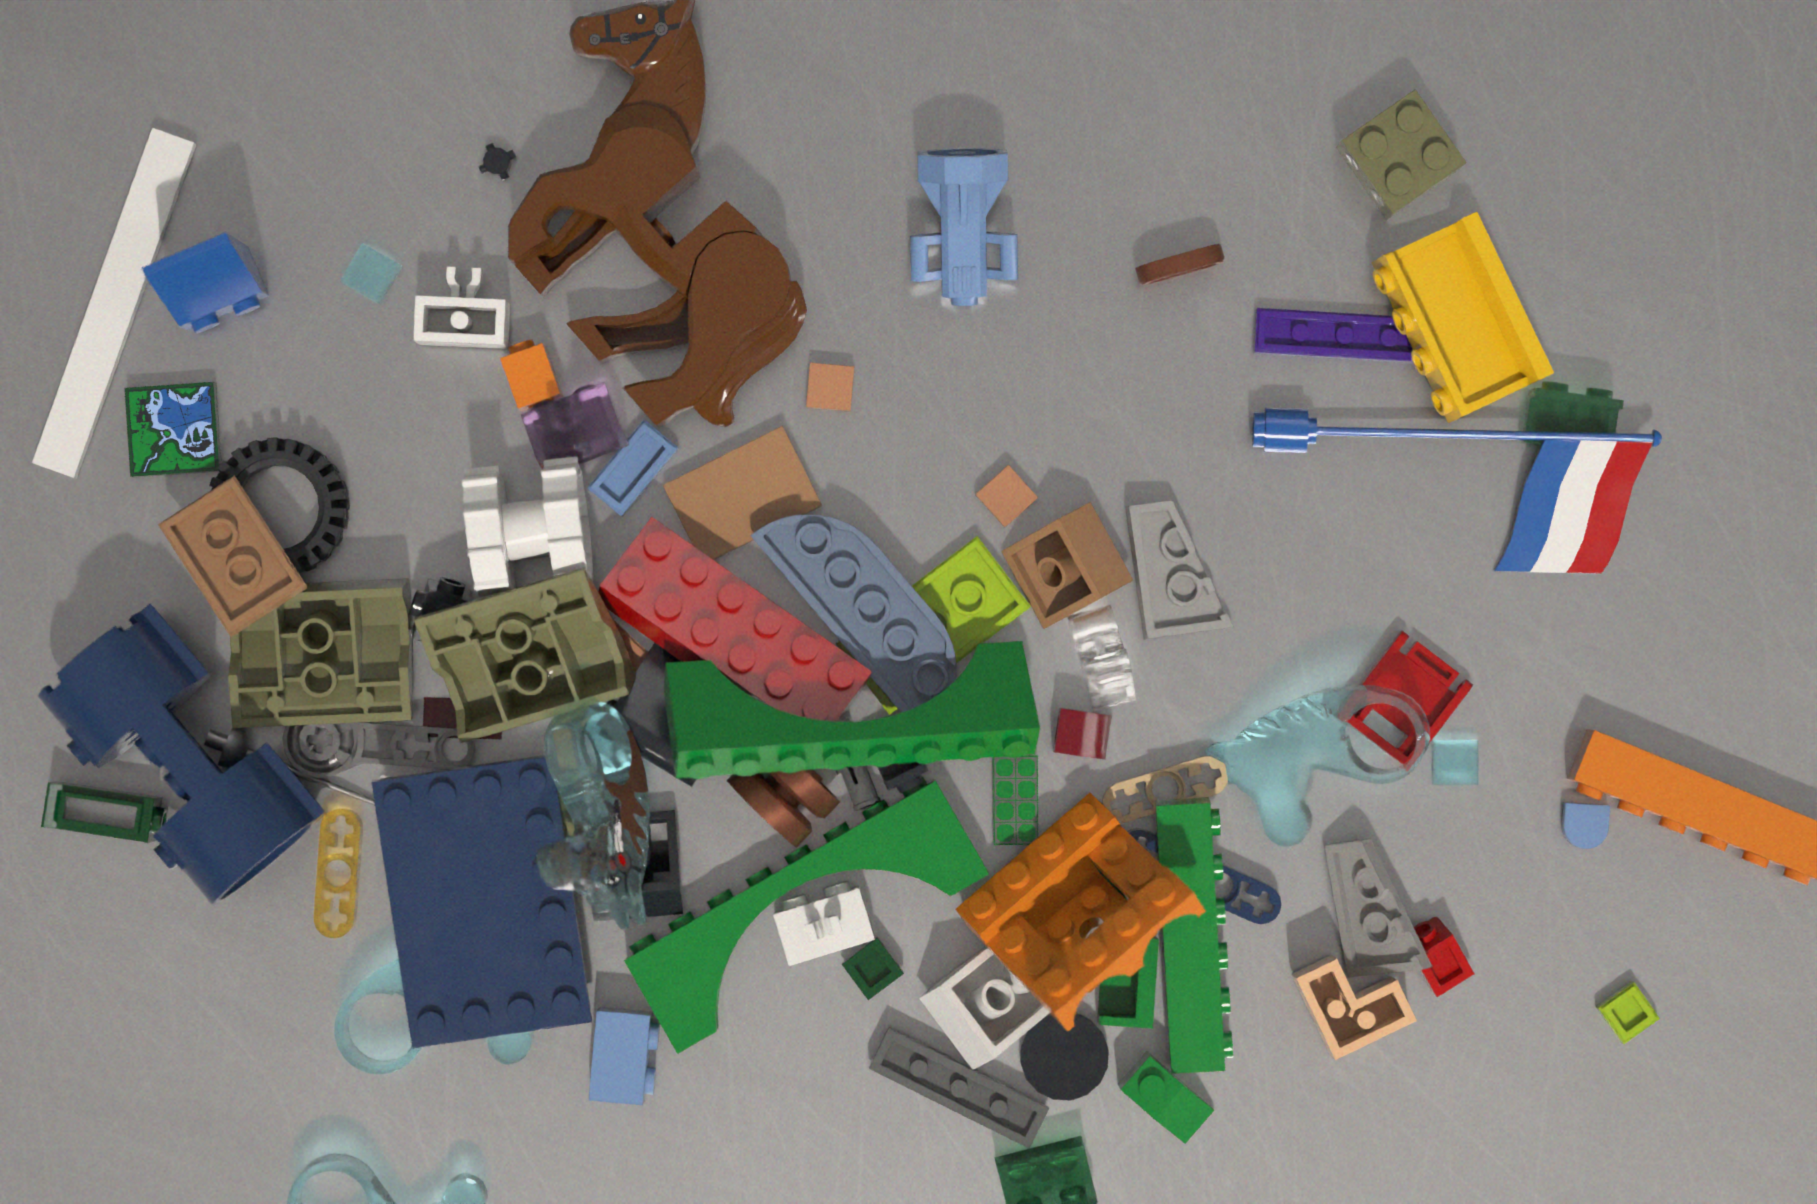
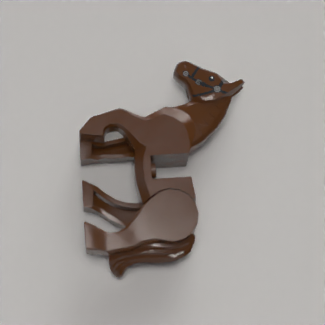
M695 0L642 1L614 9L588 13L575 19L570 26L569 36L576 54L589 59H606L615 63L635 79L622 102L611 116L605 119L589 159L578 165L540 174L508 224V259L543 298L555 283L563 279L576 264L600 247L615 231L626 241L645 265L677 291L671 298L657 307L637 314L593 316L566 323L601 364L625 354L664 351L689 344V349L682 365L672 375L660 379L641 381L623 387L627 394L658 428L670 422L679 413L692 408L713 425L727 427L733 424L735 418L732 410L733 400L739 388L752 375L784 352L796 339L807 312L802 289L797 281H791L788 264L780 250L764 238L757 227L729 202L725 201L677 244L669 231L656 218L701 178L693 158V153L699 143L703 128L706 105V77L703 55L691 21ZM562 209L575 210L562 228L552 237L548 226L555 214Z

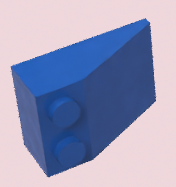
M227 232L142 267L146 279L179 327L186 330L193 328L195 333H200L219 325L218 317L232 311L235 312L236 316L254 311L261 306L259 300L269 296L249 247Z

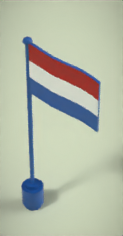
M1265 407L1264 412L1253 413L1252 429L1253 447H1262L1264 452L1307 453L1308 444H1316L1317 435L1543 440L1524 482L1511 538L1494 571L1602 574L1619 542L1634 482L1651 446L1656 447L1662 441L1660 432L1654 429L1652 434L1322 427L1317 426L1316 417L1308 416V408Z

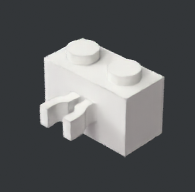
M447 267L446 279L451 288L450 297L415 295L413 341L419 345L508 349L511 304L505 299L476 298V293L482 284L483 270L481 268H472V281L466 285L465 298H461L462 287L456 280L458 270L456 267Z
M845 881L823 888L825 897L808 902L806 894L780 902L782 910L774 912L773 916L789 966L875 940V934L860 886L850 888L849 882Z

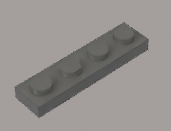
M890 1027L869 1066L870 1070L1029 1149L1049 1110L1048 1106L974 1069L972 1070V1068Z

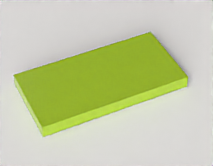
M978 536L912 585L914 590L944 625L953 645L956 664L974 651L978 644L986 642L1031 607ZM841 641L836 643L839 649L855 659ZM870 676L866 685L890 715L898 708Z

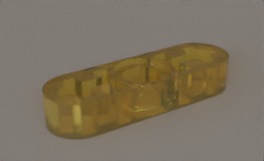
M338 808L328 812L320 824L314 924L316 929L328 938H339L348 934L354 928L357 920L363 823L360 816L348 808ZM340 815L345 816L346 824L353 825V833L345 835L343 848L353 847L352 856L342 852L327 854L328 846L335 848L338 845V834L330 832V825L338 822ZM334 860H342L350 867V879L343 886L333 885L327 879V866ZM324 890L335 894L346 891L350 892L349 900L339 899V913L346 914L347 921L340 923L337 930L331 929V922L324 920V913L332 911L334 897L324 899Z

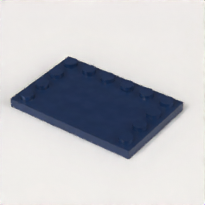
M553 754L372 780L371 784L412 1049L592 1022L572 881L570 883L565 882L562 866V887L559 889L557 885V868L553 863L554 851H557L558 857L562 861H564V855L567 852ZM539 857L543 858L546 861H549V858L551 857L552 861L551 863L546 864L543 861L539 860ZM555 860L556 866H561L560 860Z

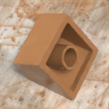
M1091 502L1001 551L1043 629L1133 581Z

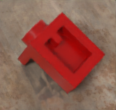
M1433 917L1414 926L1432 967L1420 970L1436 997H1439L1475 974L1455 937L1438 917Z

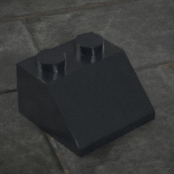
M675 810L646 812V817L633 814L635 821L646 835V840L635 836L643 854H638L627 829L622 830L624 850L630 855L632 865L641 868L642 874L633 869L627 873V895L624 889V874L616 868L613 860L607 859V872L622 877V880L616 887H611L607 884L609 876H606L603 880V901L600 896V880L592 873L589 882L598 884L590 894L594 922L683 914ZM613 815L597 816L600 828L606 829L612 838L610 824L613 836L615 832ZM607 845L606 854L614 856L615 848Z

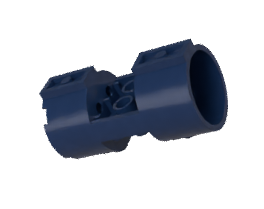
M149 604L128 619L132 624L131 627L124 630L122 626L118 628L114 626L76 655L56 673L60 683L54 689L48 684L40 691L38 697L72 739L66 746L83 766L91 761L95 767L100 768L136 745L150 763H153L155 766L157 765L159 768L163 765L167 768L169 773L163 777L164 780L180 798L188 802L153 835L159 843L154 851L170 870L178 865L209 902L215 906L262 872L294 845L327 813L267 742L227 771L222 772L174 714L212 675L155 607Z

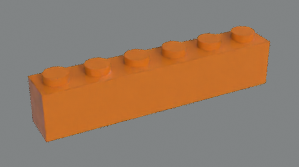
M1586 730L1567 779L1578 783L1576 792L1601 801L1603 794L1619 800L1618 809L1642 818L1644 811L1661 817L1658 823L1659 826L1682 835L1686 828L1702 834L1699 842L1725 852L1727 845H1731L1744 851L1741 859L1766 869L1769 861L1785 868L1782 876L1808 886L1810 879L1817 880V820L1596 730Z

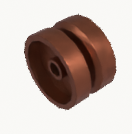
M814 769L800 770L795 773L769 772L770 775L767 779L761 773L749 776L731 775L727 779L731 787L768 824L796 848L813 831L810 821L797 807L802 804L816 817L825 819L840 803V800L821 782L823 778Z

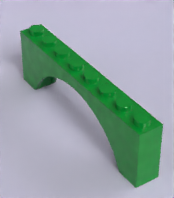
M1022 641L978 644L965 670L943 692L911 710L893 716L865 721L837 722L817 720L778 710L751 697L735 686L719 671L711 660L666 663L663 691L676 778L691 777L694 779H704L710 776L734 774L749 776L755 773L779 771L795 773L800 770L828 768L839 770L845 767L868 765L884 767L890 764L913 762L929 764L935 761L958 759L974 761L980 758L1002 756L1018 758L1024 755L1035 754L1040 732V723Z
M922 777L923 782L902 792L904 798L888 806L885 799L861 812L865 818L861 823L849 828L846 821L823 834L826 843L811 851L807 844L786 855L784 858L788 865L772 873L768 866L745 879L749 887L733 895L729 888L708 900L707 904L710 910L695 918L692 912L689 911L668 923L672 932L658 940L651 933L629 946L633 954L628 956L624 962L677 1054L717 1032L719 1028V992L723 974L733 949L753 920L772 902L791 889L824 875L867 869L908 875L935 886L951 897L989 875L986 866L936 780L927 784L924 777Z

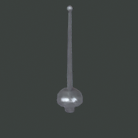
M210 728L204 742L205 746L222 752L217 765L226 768L232 767L255 751L248 748L249 738L244 728H232L229 735ZM285 763L297 777L375 806L374 800L323 778L305 775L295 767Z

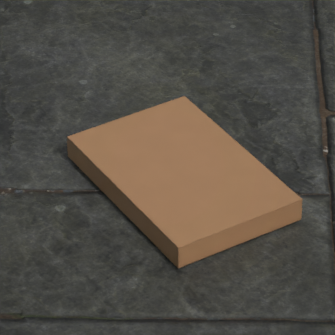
M783 426L663 485L692 545L713 560L753 541L754 539L751 535L771 522L789 516L805 515L822 507Z
M235 476L158 524L231 637L308 588Z

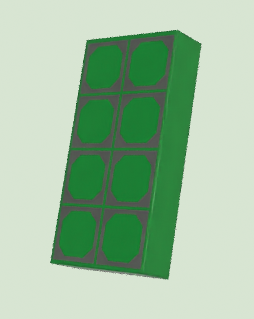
M1024 755L1018 758L1007 756L993 757V845H1030L1038 838V755Z

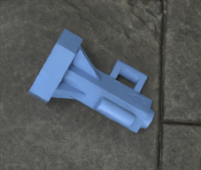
M943 148L917 151L918 182L941 217V232L910 236L911 281L924 282L942 279V297L951 298V305H977L978 297L987 296V279H1018V234L986 231V215L1006 181H1008L1007 150L988 148ZM986 243L1000 244V268L987 267ZM941 244L942 268L928 269V245Z

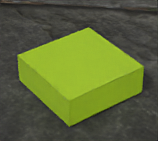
M1633 981L1596 1006L1622 1044L1627 1043L1660 1019Z

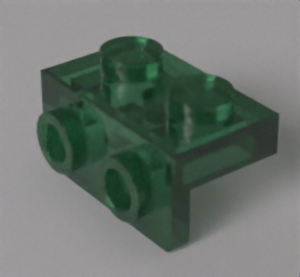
M1543 381L1541 388H1534L1528 392L1523 431L1616 433L1618 412L1623 410L1624 400L1612 399L1613 391L1586 388V394L1584 395L1568 392V384ZM1522 440L1521 444L1541 446L1543 440Z
M1081 1136L994 1157L1006 1204L1098 1203Z

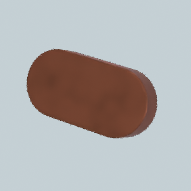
M1215 244L1156 260L1136 267L1135 270L1139 284L1148 285L1224 262L1225 257L1221 244Z

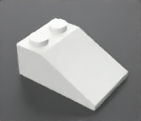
M986 946L919 997L972 1070L995 1059L1050 1013Z

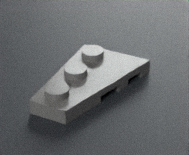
M1173 500L1125 507L1143 638L1151 639L1234 627L1215 594L1216 589L1210 577L1206 575L1195 553L1196 548Z
M1371 838L1324 845L1348 978L1423 970L1432 967Z

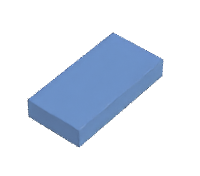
M643 419L587 488L623 517L679 448Z

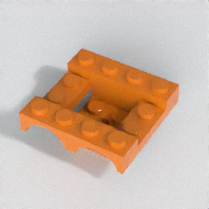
M1090 792L955 909L968 928L1067 1031L1075 1026L1074 1015L1076 1009L1088 992H1092L1105 979L1111 976L1123 974L1131 977L1144 965L1143 955L1150 940L1158 934L1157 931L1179 916L1195 914L1199 917L1205 912L1194 892L1168 867L1164 868L1120 825L1117 818ZM1097 868L1129 899L1128 901L1099 873ZM1097 927L1093 932H1091V933L1087 936L1088 932H1089L1091 929Z

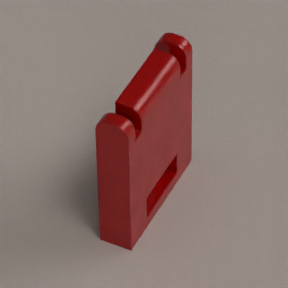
M1401 630L1336 715L1403 767L1410 770L1471 690L1473 684L1465 679L1458 685L1455 692L1451 691L1449 687L1460 673L1418 641H1415L1404 655L1399 650L1406 643L1409 635ZM1372 709L1405 734L1396 747L1362 722Z

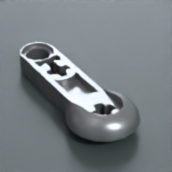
M366 722L285 726L282 737L284 753L291 765L301 773L316 778L334 776L363 763L445 769L458 768L469 764L475 753V742L471 740L466 742L468 751L464 759L453 762L445 758L442 753L443 742L450 736H457V728ZM318 727L326 728L328 731L325 735L331 734L333 737L332 745L325 746L323 753L315 752L313 749L316 745L309 746L308 743L309 735L316 734ZM407 733H414L415 741L430 743L429 733L438 734L434 746L437 761L427 760L430 751L414 752L413 759L406 758L405 751L398 749V741L406 740Z

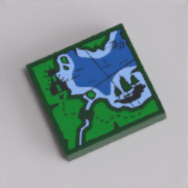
M215 382L124 388L130 477L220 471L218 467L221 464Z

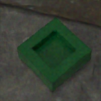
M878 937L841 964L867 1000H870L904 974Z

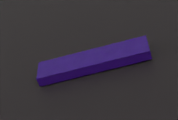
M1269 308L1256 309L1253 354L1413 363L1411 356L1413 349L1406 335H1402L1398 331L1392 316Z

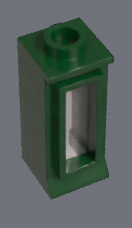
M59 781L48 782L41 827L150 843L156 841L153 835L167 821V808L161 807L163 797Z

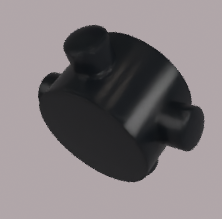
M493 143L486 145L487 152L484 155L483 164L479 166L480 172L482 174L489 172L494 176H500L502 181L510 177L508 171L511 168V160L516 158L515 152L513 150L506 152L502 148L495 147Z

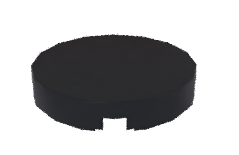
M1077 1012L1074 1015L1075 1026L1069 1031L1051 1014H1048L1026 1032L1021 1042L1020 1063L1026 1080L1038 1093L1053 1100L1071 1101L1088 1095L1101 1083L1108 1068L1109 1049L1103 1033L1091 1019Z

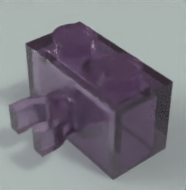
M604 382L598 385L582 386L576 389L572 395L556 401L540 402L533 406L530 411L520 414L536 460L542 470L544 468L543 460L577 456L578 464L580 465L629 446L615 404Z

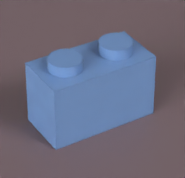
M606 1007L598 1008L596 1011L588 1101L643 1105L646 1094L654 1095L656 1068L648 1067L650 1050H658L660 1023H652L653 1012Z

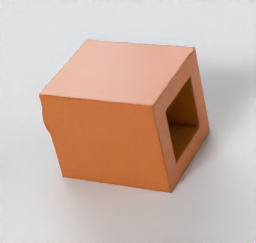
M533 339L508 347L510 355L501 357L500 360L519 410L523 412L564 397L547 347L543 343L535 345Z

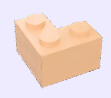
M1332 955L1291 974L1329 1054L1335 1060L1417 1021L1398 980L1392 976L1357 993H1353L1337 958Z

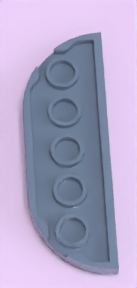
M794 515L771 522L751 535L759 547L853 657L872 671L871 678L901 713L928 702L956 680V657L952 642L944 625L879 547L859 529L832 517Z

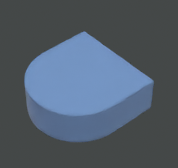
M1563 802L1562 832L1566 840L1573 846L1582 849H1591L1600 845L1607 837L1609 831L1610 806Z

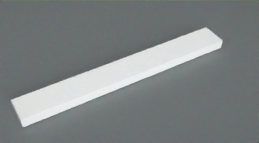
M155 128L151 129L32 461L33 464L77 479L148 282L142 267L155 262L194 154L196 143Z

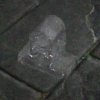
M1111 605L1067 616L1093 712L1135 701L1131 664L1126 648L1123 646Z

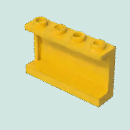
M1474 212L1454 224L1398 250L1386 253L1371 262L1375 269L1373 271L1375 284L1382 294H1387L1394 309L1392 311L1394 324L1402 335L1407 336L1413 349L1411 356L1414 366L1421 375L1426 376L1432 389V403L1436 411L1441 416H1445L1448 423L1554 374L1478 212Z

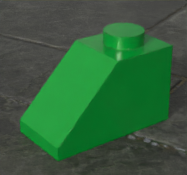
M1148 1051L1143 1054L1118 1083L1120 1090L1185 1144L1214 1112L1211 1106L1179 1078L1171 1074V1071Z

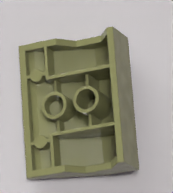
M585 567L414 619L432 670L444 679L456 710L457 736L460 743L629 695L636 680V674L623 638Z
M409 578L305 583L308 587L307 589L236 635L230 636L231 657L228 680L232 728L412 720V616L409 615L411 607Z

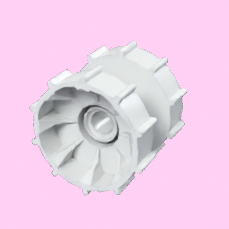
M577 456L543 460L544 468L541 470L543 499L508 503L505 482L500 473L499 465L465 469L466 476L462 480L463 514L474 588L480 598L517 588L515 561L550 557L553 576L585 567L593 582V555L588 504L582 470L578 464Z

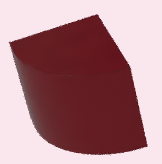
M1059 708L1053 752L1105 760L1112 715Z

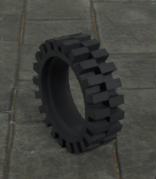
M274 437L263 441L255 440L249 442L245 448H238L231 453L232 457L228 461L223 460L218 467L220 471L217 477H212L209 486L212 489L233 476L236 477L243 488L253 475L263 469L274 466H287L296 469L305 475L313 485L319 505L317 521L312 531L304 540L292 547L283 549L298 573L313 570L317 567L318 563L326 561L332 555L330 552L335 546L338 547L343 540L341 538L344 529H347L349 522L346 517L347 510H350V500L346 498L345 493L348 490L345 481H342L338 474L340 473L339 470L320 451L296 440Z

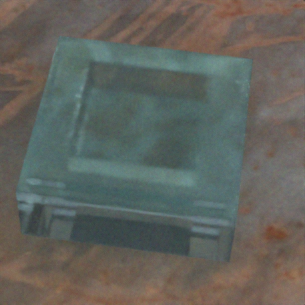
M362 243L340 282L381 305L403 266Z
M1432 740V785H1479L1478 740Z

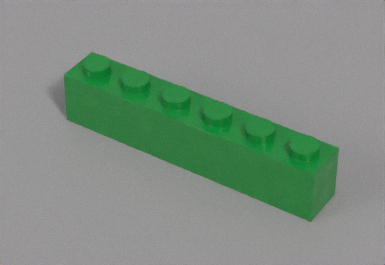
M1209 797L1155 800L1159 863L1164 868L1168 867L1194 892L1205 909V912L1199 917L1195 914L1182 915L1169 921L1162 927L1171 1074L1225 1071V1058H1233L1232 1031H1223L1222 1014L1231 1013L1229 986L1221 987L1220 969H1228L1227 942H1218L1217 925H1226L1224 898H1216L1215 880H1223L1222 853H1213L1212 836L1221 835L1219 808L1211 809Z

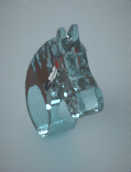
M594 703L557 715L547 727L544 739L546 763L574 823V832L562 840L541 846L537 852V866L541 877L547 885L552 888L567 889L580 893L593 906L595 913L609 912L619 928L623 930L629 928V916L638 925L646 923L641 884L646 870L649 847L650 805L648 785L640 750L627 722L612 706L605 703ZM585 734L589 738L595 752L597 771L587 753Z

